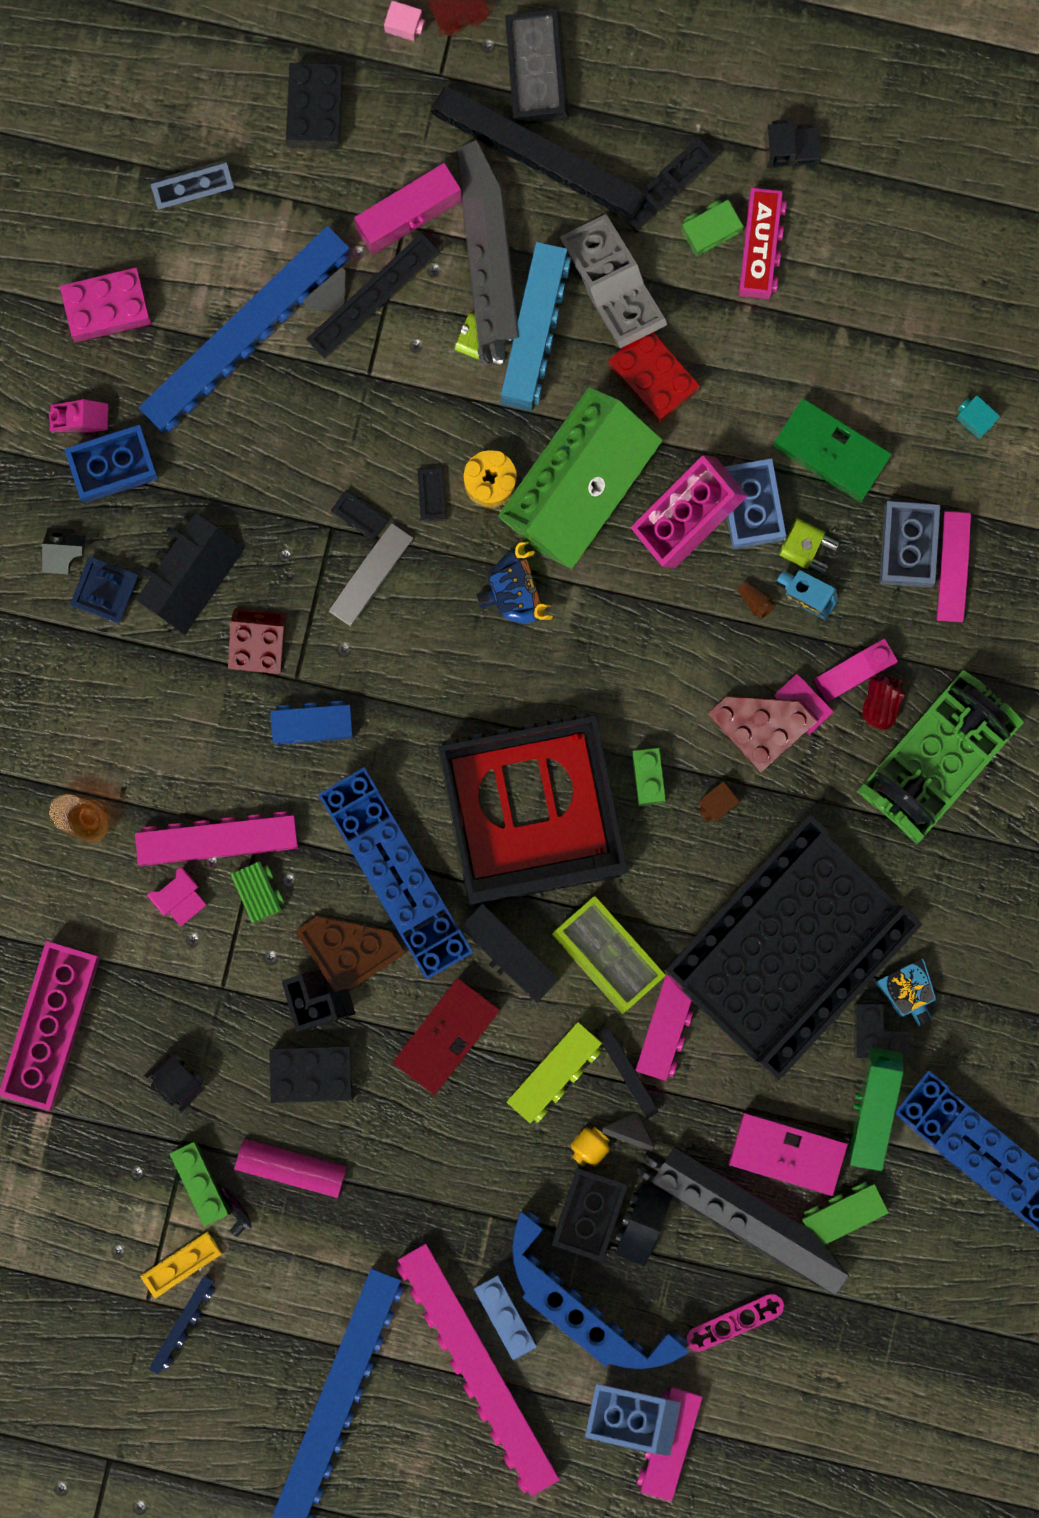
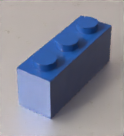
M345 701L329 702L327 707H319L318 703L303 704L302 709H292V705L276 706V711H270L274 745L353 739L351 706L345 705Z

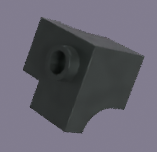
M48 528L42 543V573L69 574L72 559L83 554L85 536L74 535V529Z

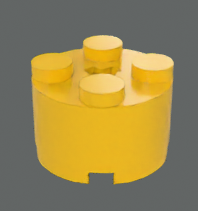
M488 450L474 455L468 461L464 470V486L466 493L472 501L492 508L503 505L513 495L517 482L516 469L506 455L500 451ZM487 474L496 476L494 484H490L489 481L484 482Z

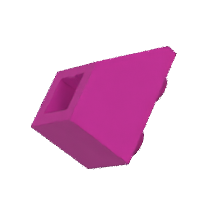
M83 399L50 405V431L92 433L108 430V404Z

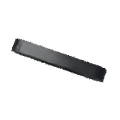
M604 1023L594 1029L646 1118L649 1119L659 1113L607 1024Z

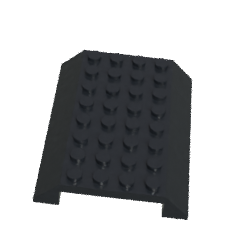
M811 814L805 817L664 970L673 983L754 1062L778 1081L923 925L905 906L898 905L828 837L827 834L829 832Z

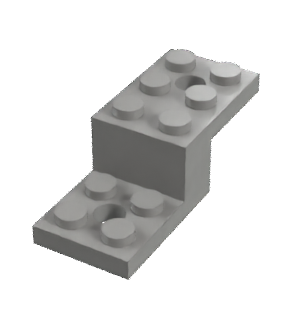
M607 214L560 236L563 247L567 249L569 257L582 276L589 298L619 348L667 325L663 314L643 283L636 261ZM593 243L599 244L595 248H588ZM630 314H637L633 319H626Z

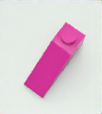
M883 639L820 675L813 681L825 703L869 680V678L891 668L898 661L886 640Z

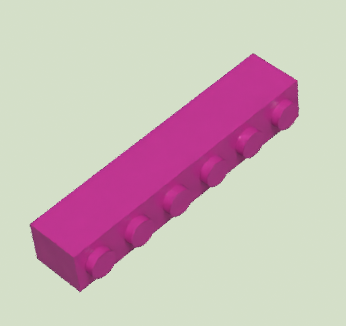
M285 811L273 813V818L263 819L262 814L246 816L247 821L236 822V817L220 819V824L210 825L209 820L194 822V827L183 828V823L167 825V830L158 831L157 826L143 827L140 833H135L138 865L149 866L299 849L296 819L294 815L289 816V812Z

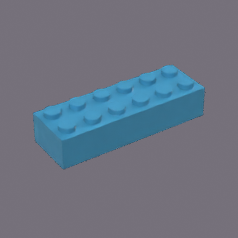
M536 242L517 323L519 338H514L502 388V405L532 411L533 404H539L542 385L538 384L539 379L544 380L548 359H544V356L551 353L554 334L550 333L551 328L556 329L559 308H556V304H562L565 291V283L562 282V278H568L571 258L567 257L566 248Z

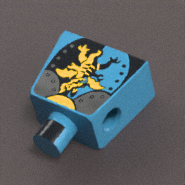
M800 570L796 576L782 571L776 582V585L787 590L786 595L789 601L825 622L839 600L835 588ZM802 589H808L806 592H800Z
M923 959L875 982L900 1017L912 1013L918 1026L932 1020L926 1005L935 1001L936 997Z

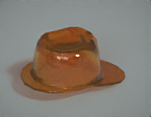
M64 794L56 797L49 807L52 823L56 828L67 834L92 843L103 839L108 832L109 817L105 807L99 801L93 799L86 800L76 795Z

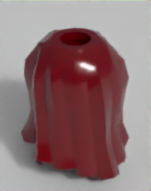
M881 674L869 678V690L862 708V716L868 726L887 730L894 725L901 701L905 696L902 688L904 681L896 679V682H894L892 677H883Z

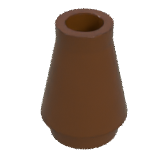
M749 580L745 581L737 589V592L741 595L754 617L758 616L760 619H763L776 606L771 596L751 584Z

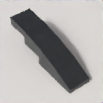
M700 139L696 140L641 190L646 195V199L634 219H623L635 232L639 231L690 185L717 157Z

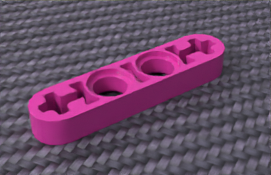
M767 1294L695 1326L686 1335L687 1345L694 1351H704L773 1320L782 1314L784 1309L783 1301L775 1294ZM768 1299H771L773 1302L778 1301L779 1305L775 1307L777 1312L772 1314L770 1310L762 1313L765 1318L760 1320L759 1313L754 1305L759 1303V1308L761 1309L767 1306ZM746 1309L753 1311L755 1315L753 1323L749 1325H744L739 1319L740 1313ZM721 1320L727 1321L730 1324V1332L725 1336H720L715 1332V1325ZM710 1325L711 1333L716 1340L711 1342L709 1336L702 1340L703 1345L700 1347L697 1343L692 1344L693 1333L698 1332L700 1335L707 1333L705 1327Z

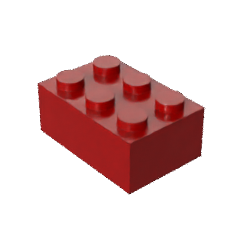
M653 332L624 346L608 360V368L658 425L699 391V384Z

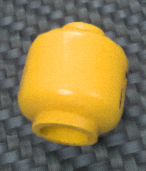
M595 1127L592 1130L584 1128L570 1144L571 1149L575 1152L571 1157L583 1167L586 1164L596 1167L609 1153L610 1147L608 1143L610 1140Z

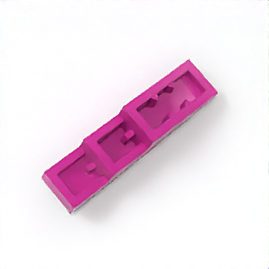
M944 511L939 560L937 621L964 622L971 512Z

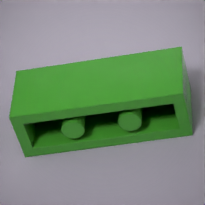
M193 1142L170 1153L203 1226L205 1227L230 1215L197 1142Z
M865 1181L853 1187L854 1193L846 1197L841 1193L828 1200L830 1205L822 1209L817 1205L804 1212L805 1217L801 1218L803 1225L811 1229L822 1243L826 1245L888 1214L889 1212L875 1184L868 1185Z

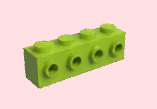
M577 1023L509 1098L507 1103L529 1123L533 1120L538 1123L548 1112L545 1109L547 1104L551 1100L556 1103L566 1092L563 1089L564 1085L569 1080L574 1083L584 1072L581 1066L587 1060L592 1063L602 1052L598 1047L602 1043L580 1023Z

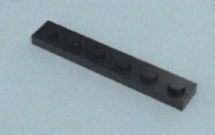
M420 233L306 338L307 342L325 360L439 255V251Z

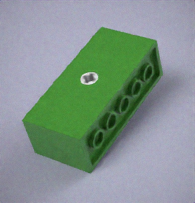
M588 387L498 514V517L523 539L529 541V544L542 555L572 569L580 560L591 541L595 539L598 531L611 516L617 504L626 495L629 487L640 475L642 469L663 440L618 399Z

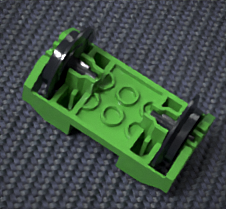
M963 670L856 792L878 808L913 842L918 844L1024 722L1006 703L1002 704L1000 702L1001 699L992 694L990 689L987 691L986 686L981 681ZM876 779H877L880 784H879V785L877 786V788L875 789V790H876V792H875V791L873 790V788H874V785H875V781H876Z

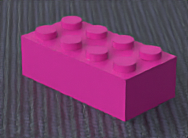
M702 455L630 528L662 567L676 568L748 495L716 457Z

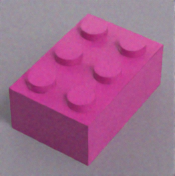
M137 267L60 286L71 336L75 343L151 324Z

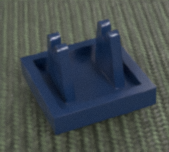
M89 556L70 606L120 625L139 575Z

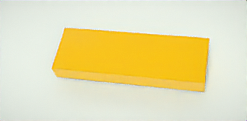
M206 1232L140 1277L156 1299L223 1253L210 1233Z

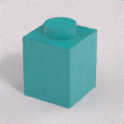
M976 396L972 401L967 398L957 410L961 413L956 419L980 440L997 422L1000 416L981 398Z

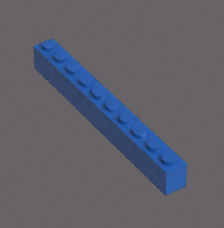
M326 226L138 407L140 412L162 434L166 431L171 432L180 423L178 419L185 412L190 414L199 405L198 400L204 394L208 396L217 388L218 384L216 382L223 376L225 378L230 376L237 368L235 364L242 357L244 359L250 357L256 350L254 346L261 339L266 341L274 333L275 330L273 328L280 321L282 323L286 322L292 316V309L297 304L303 305L302 301L311 294V291L317 285L320 286L330 278V273L336 267L340 269L349 261L350 248Z
M374 1268L370 1269L272 1518H313L314 1514L309 1513L313 1502L319 1503L324 1490L319 1486L323 1477L329 1478L334 1463L329 1462L333 1452H339L344 1438L340 1437L343 1426L349 1427L354 1415L349 1410L353 1401L359 1402L364 1387L359 1385L363 1376L369 1377L374 1362L369 1361L373 1351L379 1352L384 1337L380 1336L383 1325L389 1326L394 1314L393 1311H390L393 1300L399 1301L404 1289L403 1286L399 1285L401 1279Z

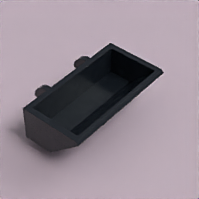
M197 513L194 514L181 534L171 527L167 528V534L175 539L176 542L167 554L161 550L156 553L163 561L154 573L143 566L139 569L140 573L148 578L149 581L136 598L137 603L184 635L244 550L241 545Z

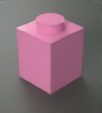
M392 1L384 23V31L415 41L416 35L422 34L425 25V19H422V10Z

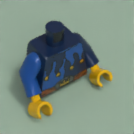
M529 541L519 543L513 551L503 556L491 570V576L488 577L491 589L476 594L481 609L496 604L499 616L503 615L506 620L520 624H527L539 621L540 619L551 620L553 618L552 615L545 616V609L551 607V605L540 603L527 559L523 560V558L534 555V551L526 553L524 550L525 545L530 543Z

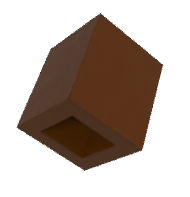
M722 782L698 801L697 804L700 808L697 811L706 822L711 820L714 824L736 807L740 801L727 785Z

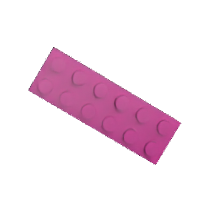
M45 942L0 1087V1096L48 1111L54 1110L101 957L52 942Z

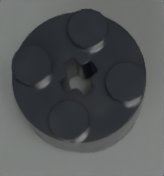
M175 1052L171 1055L165 1053L143 1077L145 1080L150 1077L153 1080L150 1086L169 1105L173 1106L175 1103L180 1107L177 1111L182 1113L204 1091L201 1087L204 1081L194 1071L189 1073L183 1068L185 1062Z

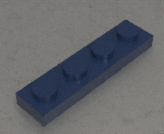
M208 1275L203 1276L149 1367L150 1371L157 1375L162 1370L167 1372L174 1360V1357L171 1356L176 1346L178 1348L182 1347L188 1337V1334L185 1333L189 1323L195 1325L202 1313L198 1309L203 1300L208 1302L216 1289L212 1286L215 1281Z

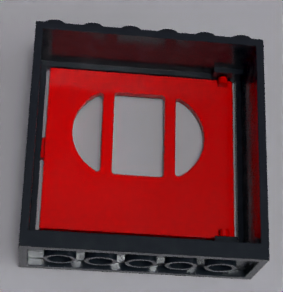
M589 713L574 715L571 721L564 722L563 718L548 720L546 726L537 727V723L522 725L520 731L511 732V728H505L495 731L494 736L485 737L484 733L469 736L468 741L459 742L458 738L442 741V746H438V756L468 907L624 877L628 873L596 716L590 717ZM583 732H586L610 853L607 851ZM547 758L559 763L567 771L572 782V800L569 808L561 817H558L546 762ZM449 759L452 761L462 812H459ZM536 759L541 774L549 821L514 827L502 766ZM491 769L494 770L505 828H500L491 823L483 814L479 804L478 792L481 781ZM462 827H465L475 879L492 875L498 876L477 880L472 879L470 863ZM573 859H579V860H574V861H569V862H564V863H558V862H563V861H568V860H573Z

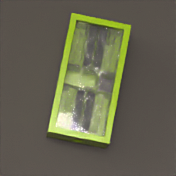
M595 896L552 934L556 941L622 1014L666 976Z

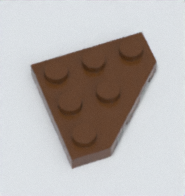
M317 916L295 931L335 992L345 989L352 990L405 955L392 932Z

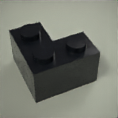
M775 120L772 124L767 125L764 137L767 168L819 165L821 155L818 128H812V125H799L795 129L794 123H788L787 120Z
M321 970L300 974L282 981L296 1032L319 1027L356 1014L349 989L327 993Z
M884 1004L854 1005V1058H868L870 1047L901 1052L902 1059L910 1058V1032L884 1031Z
M646 1184L642 1185L639 1193H633L628 1206L633 1209L632 1211L627 1210L622 1225L626 1227L625 1229L619 1228L614 1241L619 1244L616 1255L640 1265H646L661 1232L673 1195Z

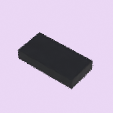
M444 467L417 469L421 522L447 520Z
M347 489L331 509L332 513L372 542L376 540L389 522L387 518Z

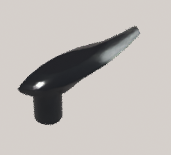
M220 1188L225 1201L230 1207L231 1213L238 1220L230 1229V1232L235 1237H238L245 1228L247 1230L252 1229L250 1218L238 1200L225 1188Z

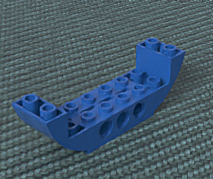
M360 769L319 793L321 801L426 980L472 954L473 951L447 910L366 769Z
M928 1071L896 1110L895 1114L934 1150L1012 1213L1039 1232V1162L948 1090L950 1087Z
M530 1210L527 1214L523 1211L520 1212L514 1232L513 1257L517 1276L524 1290L522 1298L605 1367L610 1363L625 1368H652L673 1362L689 1352L685 1347L687 1344L686 1340L675 1331L671 1335L666 1331L646 1356L644 1355L646 1352L645 1348L637 1341L632 1339L631 1342H628L623 1337L625 1332L614 1322L608 1325L602 1320L604 1314L592 1304L589 1308L581 1302L584 1298L572 1287L568 1291L560 1285L563 1282L562 1279L551 1270L548 1273L544 1272L540 1268L542 1262L530 1252L527 1256L523 1254L543 1229L539 1225L542 1220ZM558 1292L562 1295V1301L559 1305L554 1306L548 1303L547 1297L550 1293ZM574 1309H578L583 1313L582 1320L577 1323H573L568 1319L569 1312ZM593 1327H600L604 1330L602 1338L593 1340L589 1337L590 1330Z

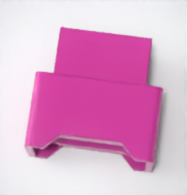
M182 866L176 870V878L160 892L151 891L147 895L163 916L166 917L171 914L181 927L207 906L196 893L200 887Z

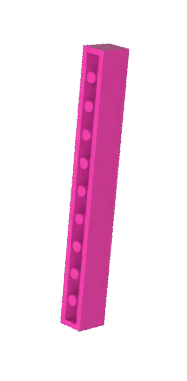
M427 1243L399 1258L400 1265L396 1267L404 1281L409 1279L413 1289L409 1291L416 1304L422 1302L427 1312L423 1313L426 1322L430 1328L435 1326L440 1335L436 1339L442 1350L446 1351L448 1349L453 1359L449 1362L457 1375L462 1373L466 1383L463 1384V1387L469 1398L471 1399L475 1396L480 1406L476 1410L482 1421L488 1420L493 1430L489 1433L497 1446L502 1444L506 1454L502 1456L510 1470L515 1467L520 1477L516 1481L522 1492L528 1491L532 1497L559 1481L557 1473Z

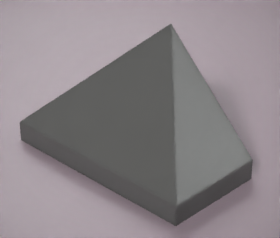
M343 267L302 301L306 310L336 312L345 303L346 271Z
M637 1112L603 1127L601 1131L603 1134L652 1152L654 1146Z

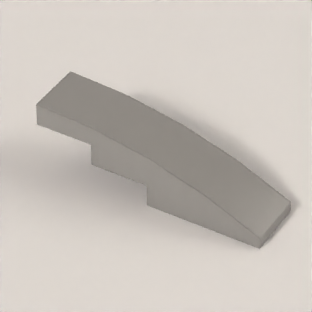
M391 524L343 589L329 612L351 627L377 593L399 558L411 544L413 537Z

